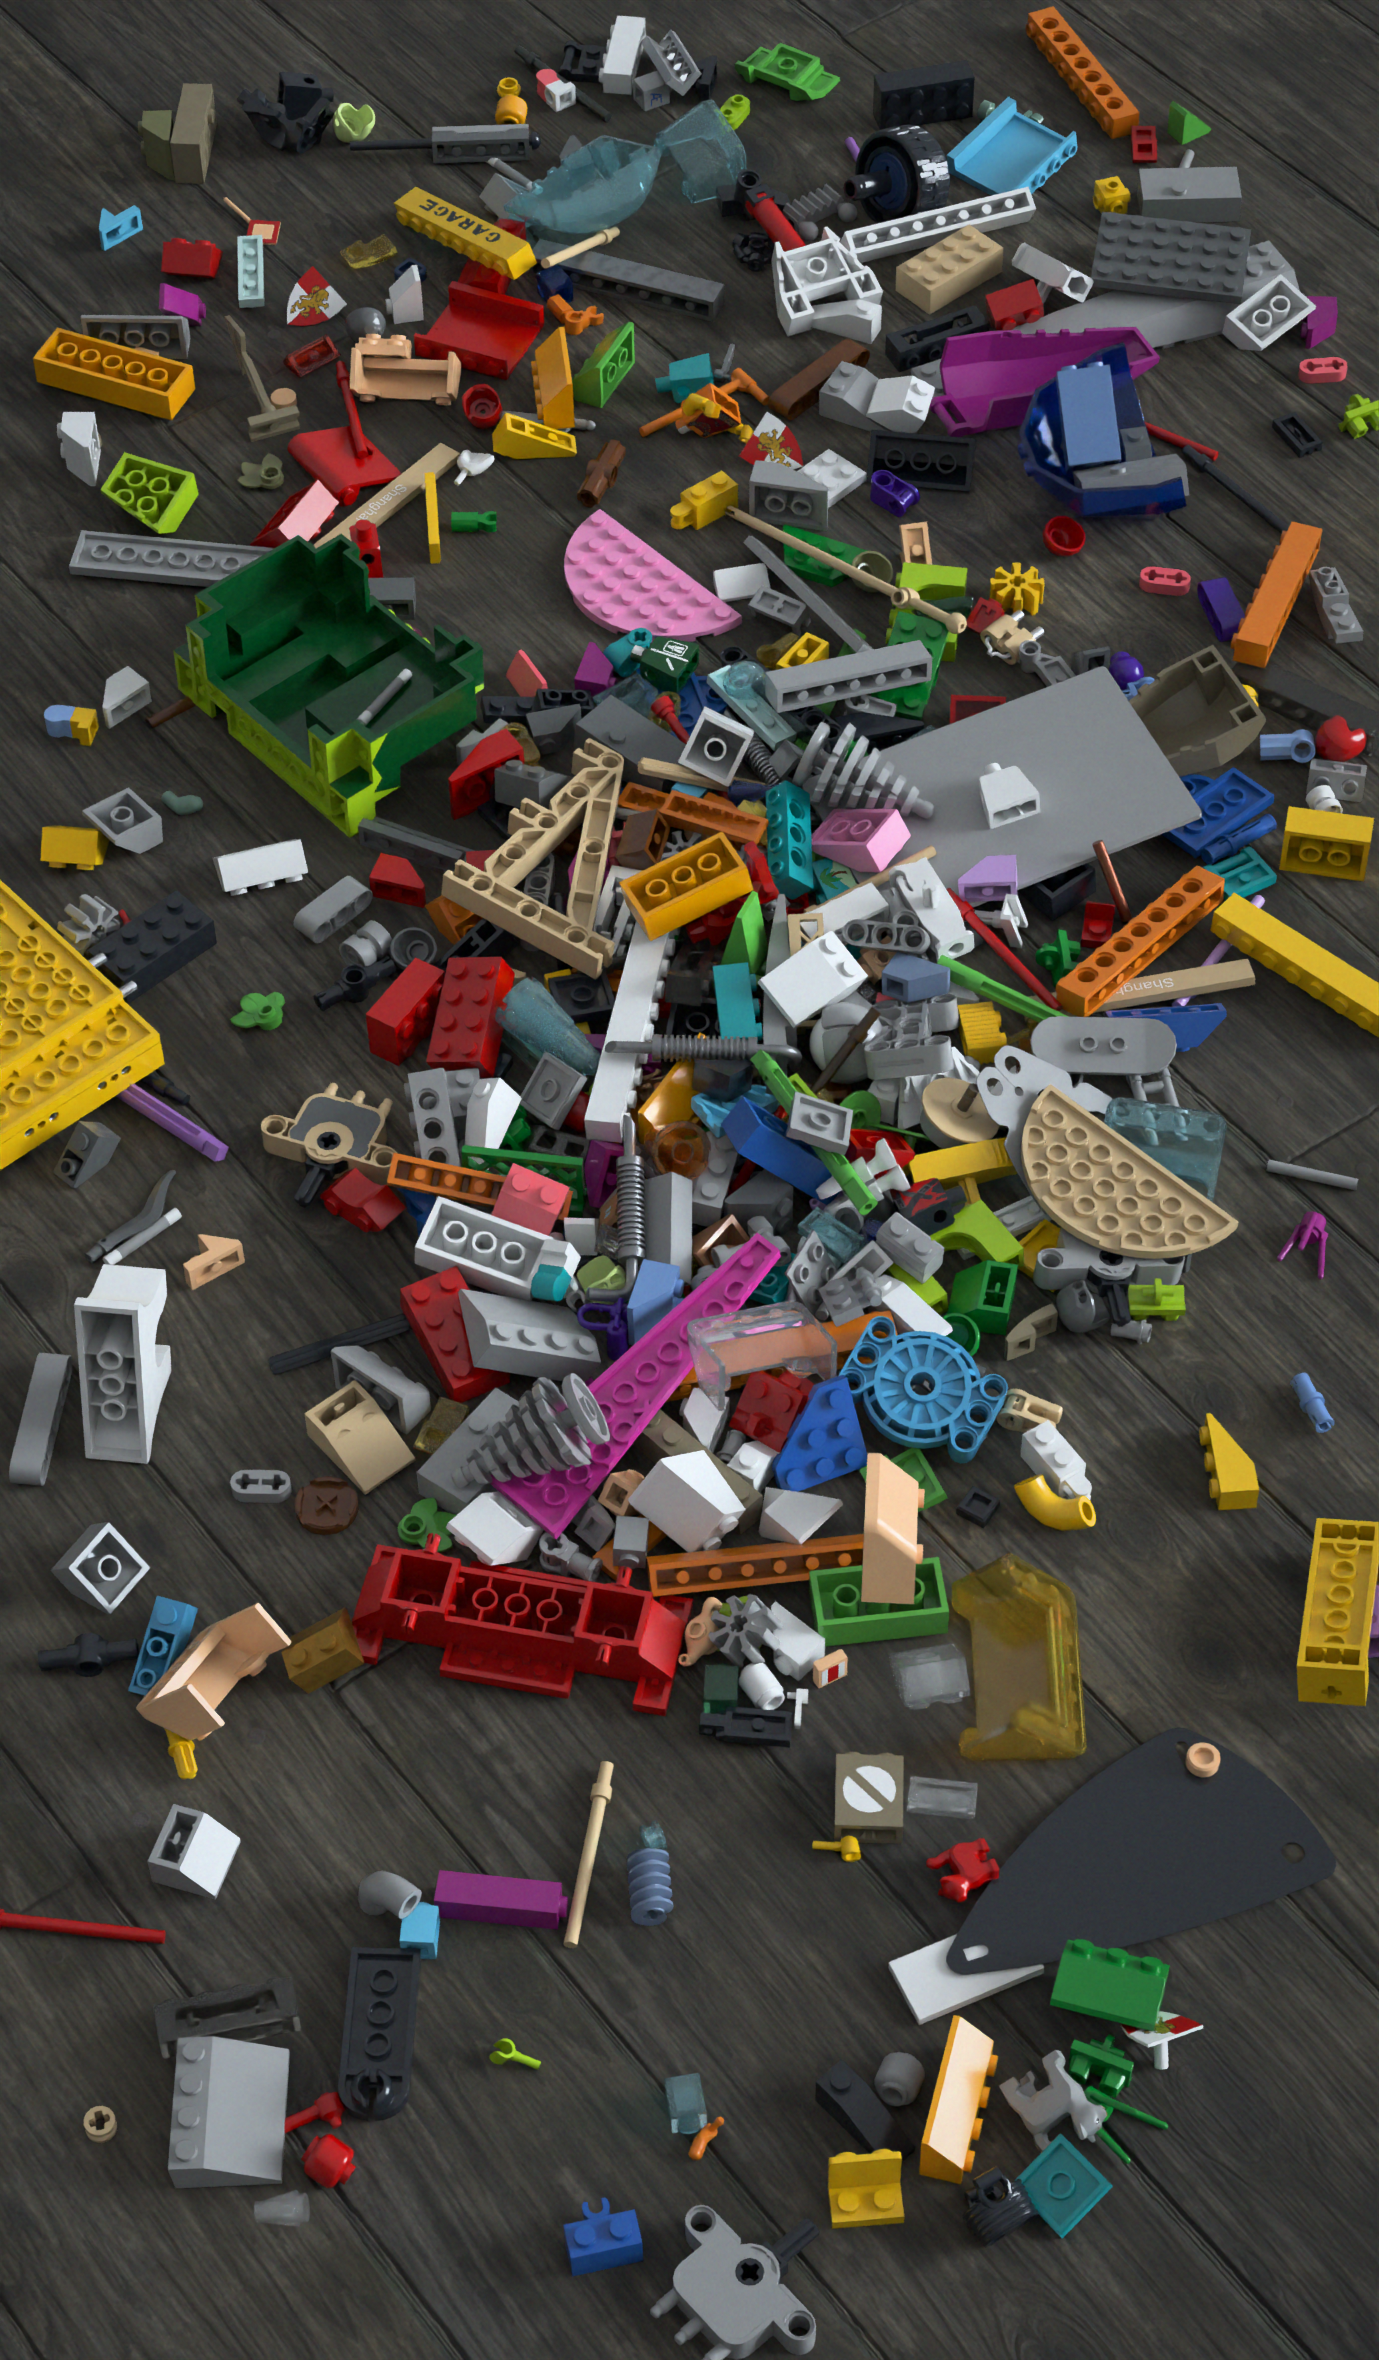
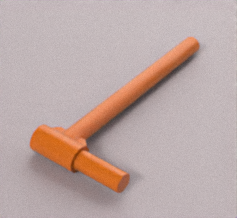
M737 368L732 372L731 382L719 387L727 395L736 390L751 394L764 406L768 404L770 398L741 368ZM681 407L640 427L639 432L641 436L645 437L682 418Z

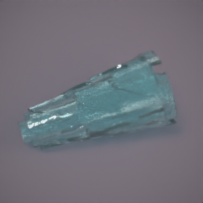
M527 977L515 985L502 1000L507 1004L505 1011L498 1007L495 1015L496 1023L519 1039L531 1044L542 1053L546 1051L554 1055L583 1076L595 1075L601 1054L586 1039L585 1034L574 1024L573 1019L554 1000L550 992L534 977H532V980Z

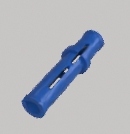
M1265 814L1258 820L1251 822L1230 835L1224 834L1219 838V841L1201 850L1203 861L1207 865H1212L1226 856L1231 857L1235 855L1240 848L1274 831L1277 828L1276 820L1271 814Z

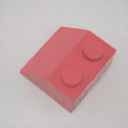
M513 1163L491 1215L550 1236L570 1187Z

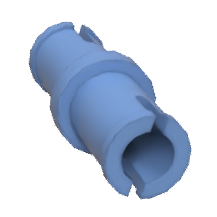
M1307 1373L1297 1374L1293 1377L1294 1380L1290 1381V1385L1294 1388L1300 1399V1408L1304 1413L1308 1414L1318 1433L1327 1432L1332 1428L1331 1425L1334 1426V1420L1324 1405L1325 1399L1323 1395L1316 1391Z

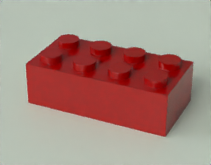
M502 957L448 959L426 1063L432 1069L444 1068L446 1072L478 1068L480 1078H493L515 977L514 971Z
M457 1266L400 1289V1307L453 1406L491 1391L495 1387L498 1388L510 1383L509 1372L478 1368L473 1365L458 1295L460 1289H470Z

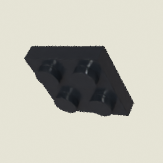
M603 969L602 974L597 979L585 973L548 978V987L560 1026L611 1018L615 999L605 969Z

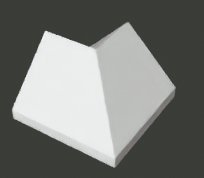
M766 1487L759 1534L764 1538L801 1545L843 1503L841 1499Z

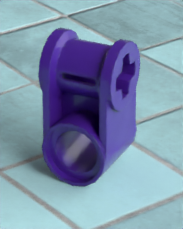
M879 470L872 475L871 501L888 510L894 516H903L910 505H915L919 502L920 494L912 484L906 483L887 470Z

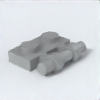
M864 1267L856 1270L855 1280L849 1282L847 1277L834 1279L818 1289L836 1327L865 1315L863 1308L870 1305L879 1306L882 1302L880 1287L875 1283L873 1274Z

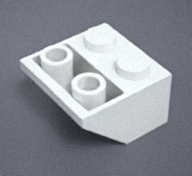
M499 1491L480 1494L449 1521L446 1526L455 1535L454 1538L458 1543L469 1547L477 1554V1558L482 1563L489 1566L527 1560L543 1532V1529Z

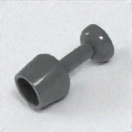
M890 1191L882 1192L884 1199L878 1201V1204L867 1215H861L854 1207H844L838 1210L835 1215V1225L838 1231L846 1237H854L862 1231L864 1221L873 1226L883 1225L896 1213Z

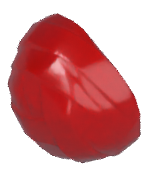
M1068 516L1052 518L1045 525L1042 533L1045 547L1049 552L1057 556H1073L1083 548L1086 539L1082 526Z

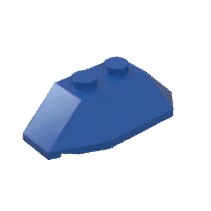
M1222 1003L1110 1010L1105 1011V1017L1159 1020L1168 1025L1174 1033L1177 1044L1176 1052H1185L1190 1050V1047H1198L1227 1017V1011Z

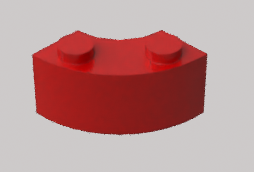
M356 1167L341 1175L320 1195L330 1213L333 1215L339 1214L364 1232L383 1230L406 1208L388 1185H379L372 1182Z

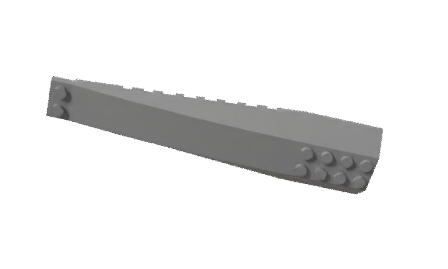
M1270 241L1249 247L1241 304L1280 274L1300 291L1294 269ZM1114 290L1086 300L1083 303L1081 302L1041 317L1034 323H1025L1012 330H1020L1022 334H1035L1036 330L1044 329L1046 333H1059L1061 329H1069L1070 333L1083 332L1085 328L1137 327L1152 348L1162 346V349L1174 347V343L1184 340L1185 343L1223 334L1226 315L1241 304ZM941 359L911 369V376H915L935 387L932 398L944 395L939 368Z

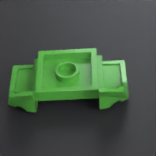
M779 43L772 51L760 47L744 62L738 60L735 63L736 72L741 74L746 82L752 83L758 78L788 89L790 99L795 101L823 98L840 81V77L824 71V66L820 65L819 57L783 43Z

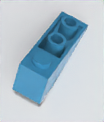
M156 1597L128 1691L146 1696L184 1651L189 1640L198 1608L165 1597Z

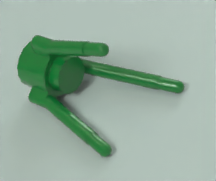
M1089 2086L1084 2091L1089 2102L1095 2105H1102L1106 2109L1107 2117L1103 2122L1107 2121L1113 2109H1116L1166 2130L1168 2128L1166 2122L1114 2100L1093 2086ZM1102 2128L1096 2132L1125 2164L1130 2163V2158Z

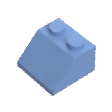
M643 1259L627 1306L629 1345L633 1346L685 1299L681 1298L684 1280L680 1279V1266Z

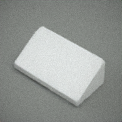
M765 563L720 569L713 572V585L717 597L723 602L753 598L761 585L770 588Z

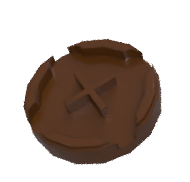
M332 1476L318 1477L311 1480L309 1485L305 1488L302 1487L298 1491L294 1501L296 1518L301 1526L311 1533L319 1535L337 1534L347 1529L356 1519L359 1510L356 1491L345 1480Z

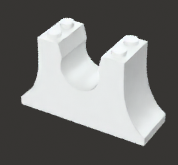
M103 1264L90 1295L87 1298L77 1297L75 1301L74 1312L86 1458L144 1464L149 1462L156 1417L171 1373L170 1346L155 1344L158 1321L163 1312L167 1297L165 1269Z

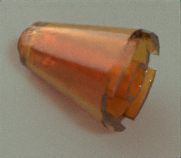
M676 1121L654 1126L645 1134L644 1146L661 1175L674 1172L692 1180L706 1169L709 1163L708 1157L709 1150L711 1151V1143L707 1134L698 1125L688 1121Z

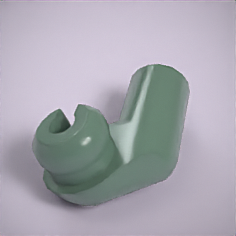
M169 790L163 793L161 801L178 815H188L200 811L203 807L202 799L194 795L177 797Z

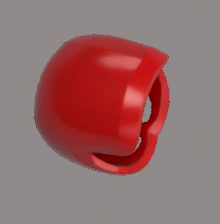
M488 384L474 385L462 397L464 414L473 426L479 429H486L494 426L501 419L503 414L502 404L496 391Z
M1335 715L1325 721L1318 729L1315 737V749L1318 755L1325 760L1346 762L1363 751L1367 741L1366 734L1361 728L1350 731L1346 720L1339 715Z

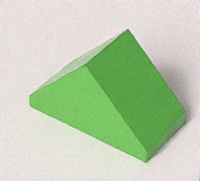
M1171 102L1167 133L1181 145L1211 131V128L1197 116L1176 102Z

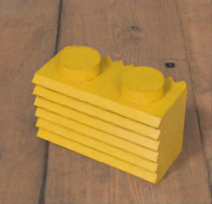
M992 1001L957 1005L960 1020L958 1030L965 1057L972 1056L981 1065L983 1063L988 1064L989 1062L994 1063L996 1053L1003 1046L1007 1045L1005 1032H999V1028H1001L999 1010H994Z

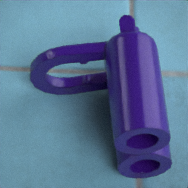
M618 1298V1302L613 1305L601 1303H587L583 1305L577 1312L578 1323L585 1329L606 1331L607 1355L610 1359L617 1361L629 1350L628 1304L624 1302L623 1298ZM589 1310H598L600 1313L603 1311L610 1312V1322L608 1324L600 1323L599 1321L592 1323L586 1321L583 1316Z

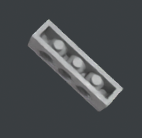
M444 1068L409 1073V1083H404L407 1101L412 1100L414 1112H409L411 1129H417L419 1141L414 1142L416 1158L431 1161L436 1155L446 1156L445 1164L462 1167L447 1075ZM431 1096L437 1099L436 1105L432 1109L425 1110L421 1108V1103L426 1097ZM431 1126L441 1127L440 1136L435 1139L427 1138L426 1132Z

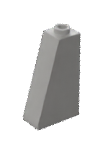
M669 1172L644 1180L646 1260L680 1266V1279L684 1280V1286L691 1285L692 1180L674 1172Z

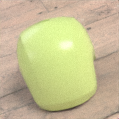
M341 103L333 116L335 135L340 141L346 143L362 141L368 136L375 124L374 111L366 104L357 110L349 103Z
M602 1255L585 1264L578 1271L577 1278L586 1295L588 1287L610 1290L622 1289L625 1286L626 1273L620 1265L615 1266L610 1258ZM589 1300L591 1303H601L607 1305H613L615 1303Z

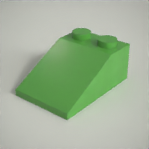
M752 891L736 916L721 965L748 962L749 974L755 973L756 987L758 989L759 984L757 982L766 973L767 962L765 961L768 955V944L758 893Z

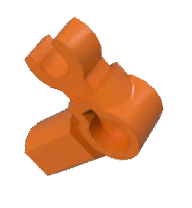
M559 294L550 297L547 301L549 311L562 324L565 323V332L570 335L580 334L589 325L597 326L603 323L604 314L596 315V306H590L586 311H574Z

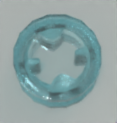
M656 1820L651 1822L650 1827L645 1825L639 1827L646 1849H667L663 1831Z

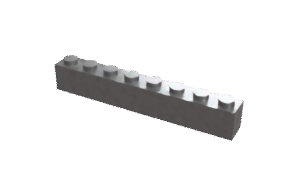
M539 239L532 250L537 264L529 269L530 277L562 285L564 282L566 286L570 285V287L714 322L724 305V284L588 250L545 269L541 265L542 259L570 246Z

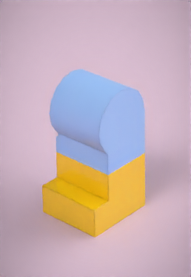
M53 705L44 712L46 729L50 736L78 738L80 745L91 746L99 728L96 709Z

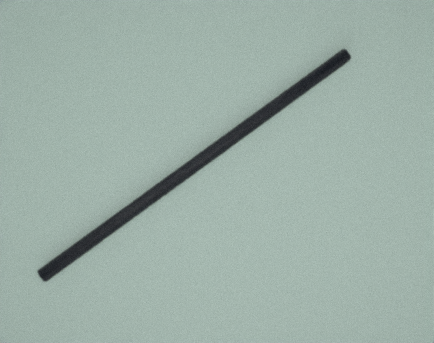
M692 1223V1236H695L707 1227ZM613 1243L598 1248L597 1255H580L581 1258L574 1275H577L578 1271L585 1264L598 1256L605 1255L612 1262L618 1261V1245ZM477 1288V1289L471 1290V1291H477V1292H483V1293H489V1294L499 1295V1294H497V1293L491 1292V1291L486 1290V1289H483V1288ZM402 1313L272 1356L268 1359L269 1367L272 1373L276 1375L330 1357L331 1350L334 1347L363 1346L412 1330L405 1314Z

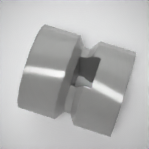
M370 920L357 930L356 935L353 934L342 942L339 946V951L348 966L357 964L362 967L364 965L368 967L390 952L389 948L392 938L381 924Z

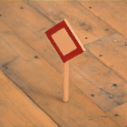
M227 197L223 199L227 205L249 224L246 236L262 235L263 245H276L281 221L251 220Z

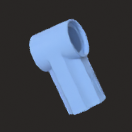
M1300 729L1292 734L1260 735L1261 760L1294 759L1297 762L1305 763L1310 761L1315 755L1314 736L1308 730ZM1299 743H1307L1309 745L1306 749L1296 748V745Z

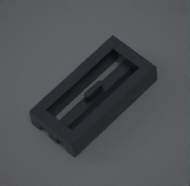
M1296 412L1273 420L1272 428L1299 458L1304 457L1305 452L1308 455L1312 454L1313 449L1316 451L1322 450L1323 442Z

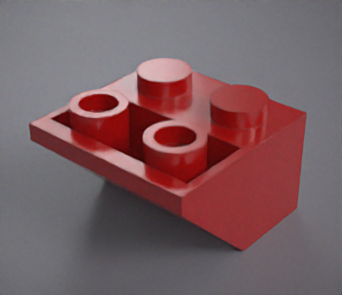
M171 238V242H163L161 272L167 275L216 278L223 251L216 248V244H212L210 241L195 240V244H192V242H187L186 239Z

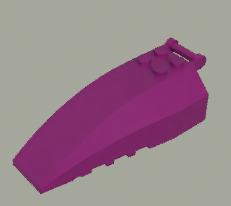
M1137 327L1085 328L1083 332L1070 333L1069 329H1061L1059 333H1046L1044 329L1036 330L1035 334H1022L1020 330H1006L947 337L939 366L944 395L932 398L929 409L932 413L937 414L948 429L947 434L950 437L962 438L964 435L1034 424L1060 416L1056 374L1058 371H1061L1062 367L1076 365L1077 369L1087 368V364L1093 362H1103V365H1110L1114 392L1159 363L1160 357ZM945 408L951 410L959 423H955Z

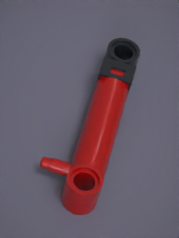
M750 169L739 172L734 196L739 203L743 204L742 208L751 220L756 218L775 244V242L779 241L784 252L806 246L775 204V194L767 183L761 185L762 178L760 174Z

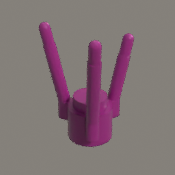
M1317 1212L1305 1213L1301 1223L1295 1226L1292 1235L1277 1256V1261L1283 1260L1298 1237L1301 1239L1298 1246L1300 1251L1304 1249L1307 1243L1313 1244L1318 1241V1278L1323 1279L1325 1245L1328 1233L1324 1231L1326 1226L1325 1217Z

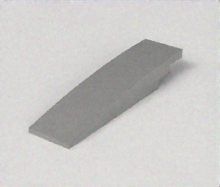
M785 894L778 895L769 941L765 975L790 958ZM764 991L763 1044H783L797 1048V1027L793 1028ZM771 1057L787 1076L789 1059ZM764 1082V1086L767 1087L766 1093L773 1094L770 1088Z

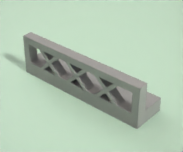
M670 29L659 44L647 35L641 41L665 83L684 96L699 78L701 72L677 34Z

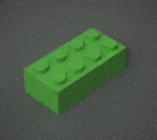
M939 1557L924 1558L922 1564H916L914 1604L861 1602L863 1565L809 1571V1596L815 1632L825 1638V1647L948 1633L949 1609Z

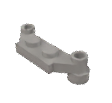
M1027 640L1020 644L1019 658L1021 660V670L1025 673L1036 672L1047 687L1076 676L1061 656L1053 657L1041 653V646L1038 642Z

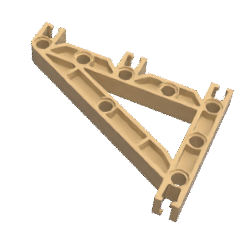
M588 738L584 744V753L580 748L573 752L571 773L576 776L550 799L549 809L525 797L521 801L520 813L517 808L509 812L507 833L512 836L484 862V872L459 859L455 863L454 875L451 870H447L443 874L442 896L590 977L597 979L603 971L601 969L602 963L607 968L612 964L615 945L611 940L594 932V926L622 783L624 766L622 755ZM584 821L566 916L516 890L514 887Z

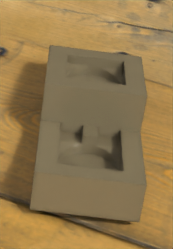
M1053 1304L1033 1312L1011 1330L1005 1338L1004 1357L1006 1361L1034 1351L1036 1338L1056 1331L1058 1312Z

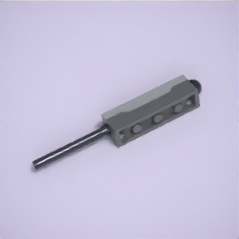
M529 124L432 127L431 138L350 141V151L432 149L433 163L488 162L491 158H498L501 161L530 160V146H532V150L539 148L541 137L534 131H531V134H529Z

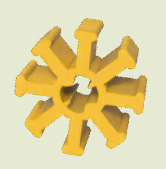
M1012 563L1010 574L1001 566L995 570V579H990L989 598L1001 603L1004 612L1009 608H1013V613H1015L1017 610L1022 611V608H1024L1032 616L1038 613L1039 603H1043L1044 578L1038 579V569L1031 566L1030 570L1020 574L1021 563Z

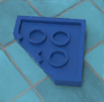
M844 1375L813 1385L801 1415H797L786 1436L788 1440L781 1453H777L771 1464L778 1489L798 1492L867 1466L866 1447L849 1383Z

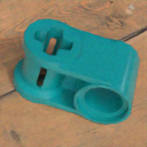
M636 628L623 638L610 644L603 654L613 665V670L620 676L627 677L640 668L639 663L633 662L630 659L632 649L635 645L648 649L652 641V634L646 628Z

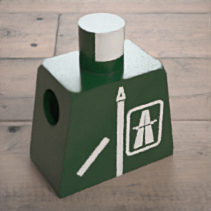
M659 636L654 639L648 649L635 645L630 659L640 664V677L642 681L674 697H678L699 665V644Z

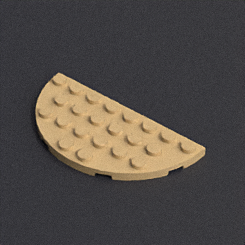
M1049 1084L1033 1103L1022 1134L1021 1162L1023 1172L1032 1194L1042 1209L1058 1225L1076 1238L1111 1253L1136 1258L1159 1259L1184 1256L1204 1250L1225 1239L1237 1229L1239 1222L1053 1085Z

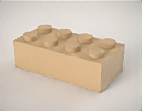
M969 224L897 266L896 291L930 315L1001 273L1003 247Z

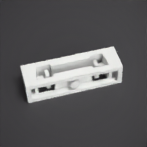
M615 865L611 866L602 890L594 926V932L611 940V932H607L615 911L614 900L616 897V905H620L621 909L614 925V938L611 940L615 943L613 958L626 955V943L632 939L633 923L636 920L626 905L619 882L642 871Z

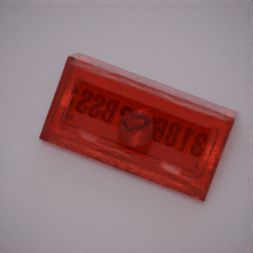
M326 334L286 355L283 363L296 376L301 378L340 357L341 354Z

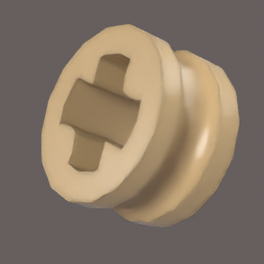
M105 2106L93 2107L84 2117L86 2134L93 2142L104 2143L115 2136L117 2122L110 2108ZM104 2118L105 2128L97 2130L96 2120Z

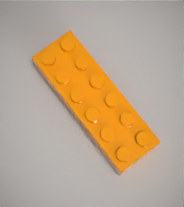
M58 327L33 357L36 379L39 383L168 420H173L195 390L192 365Z

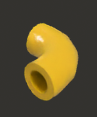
M1043 1474L1032 1476L1013 1486L1027 1512L1045 1526L1061 1531H1071L1092 1527L1096 1522L1094 1507L1087 1497L1081 1496L1075 1499H1065L1057 1496L1047 1485Z

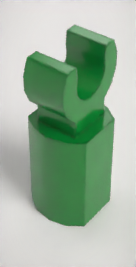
M488 511L483 514H478V512H452L451 514L452 532L497 531V512Z

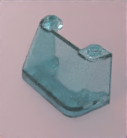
M713 99L697 104L659 131L656 139H654L656 152L660 153L663 157L669 156L670 153L683 173V181L680 183L681 190L684 195L688 196L692 204L716 198V186L736 185L739 172L746 170L744 147Z

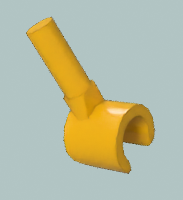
M845 1836L840 1841L835 1842L813 1841L812 1848L817 1850L841 1851L842 1859L846 1862H855L861 1858L858 1841L853 1836Z

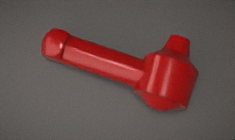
M324 2093L315 2100L313 2106L286 2117L285 2134L319 2118L322 2121L329 2122L333 2129L342 2125L341 2116L345 2108L339 2093Z

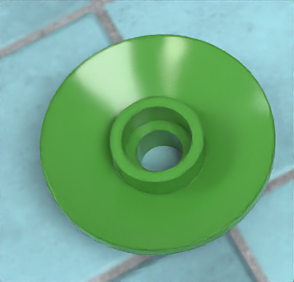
M860 1090L853 1092L842 1101L840 1106L853 1110L852 1129L877 1130V1128L866 1125L867 1122L880 1124L881 1106L874 1094Z

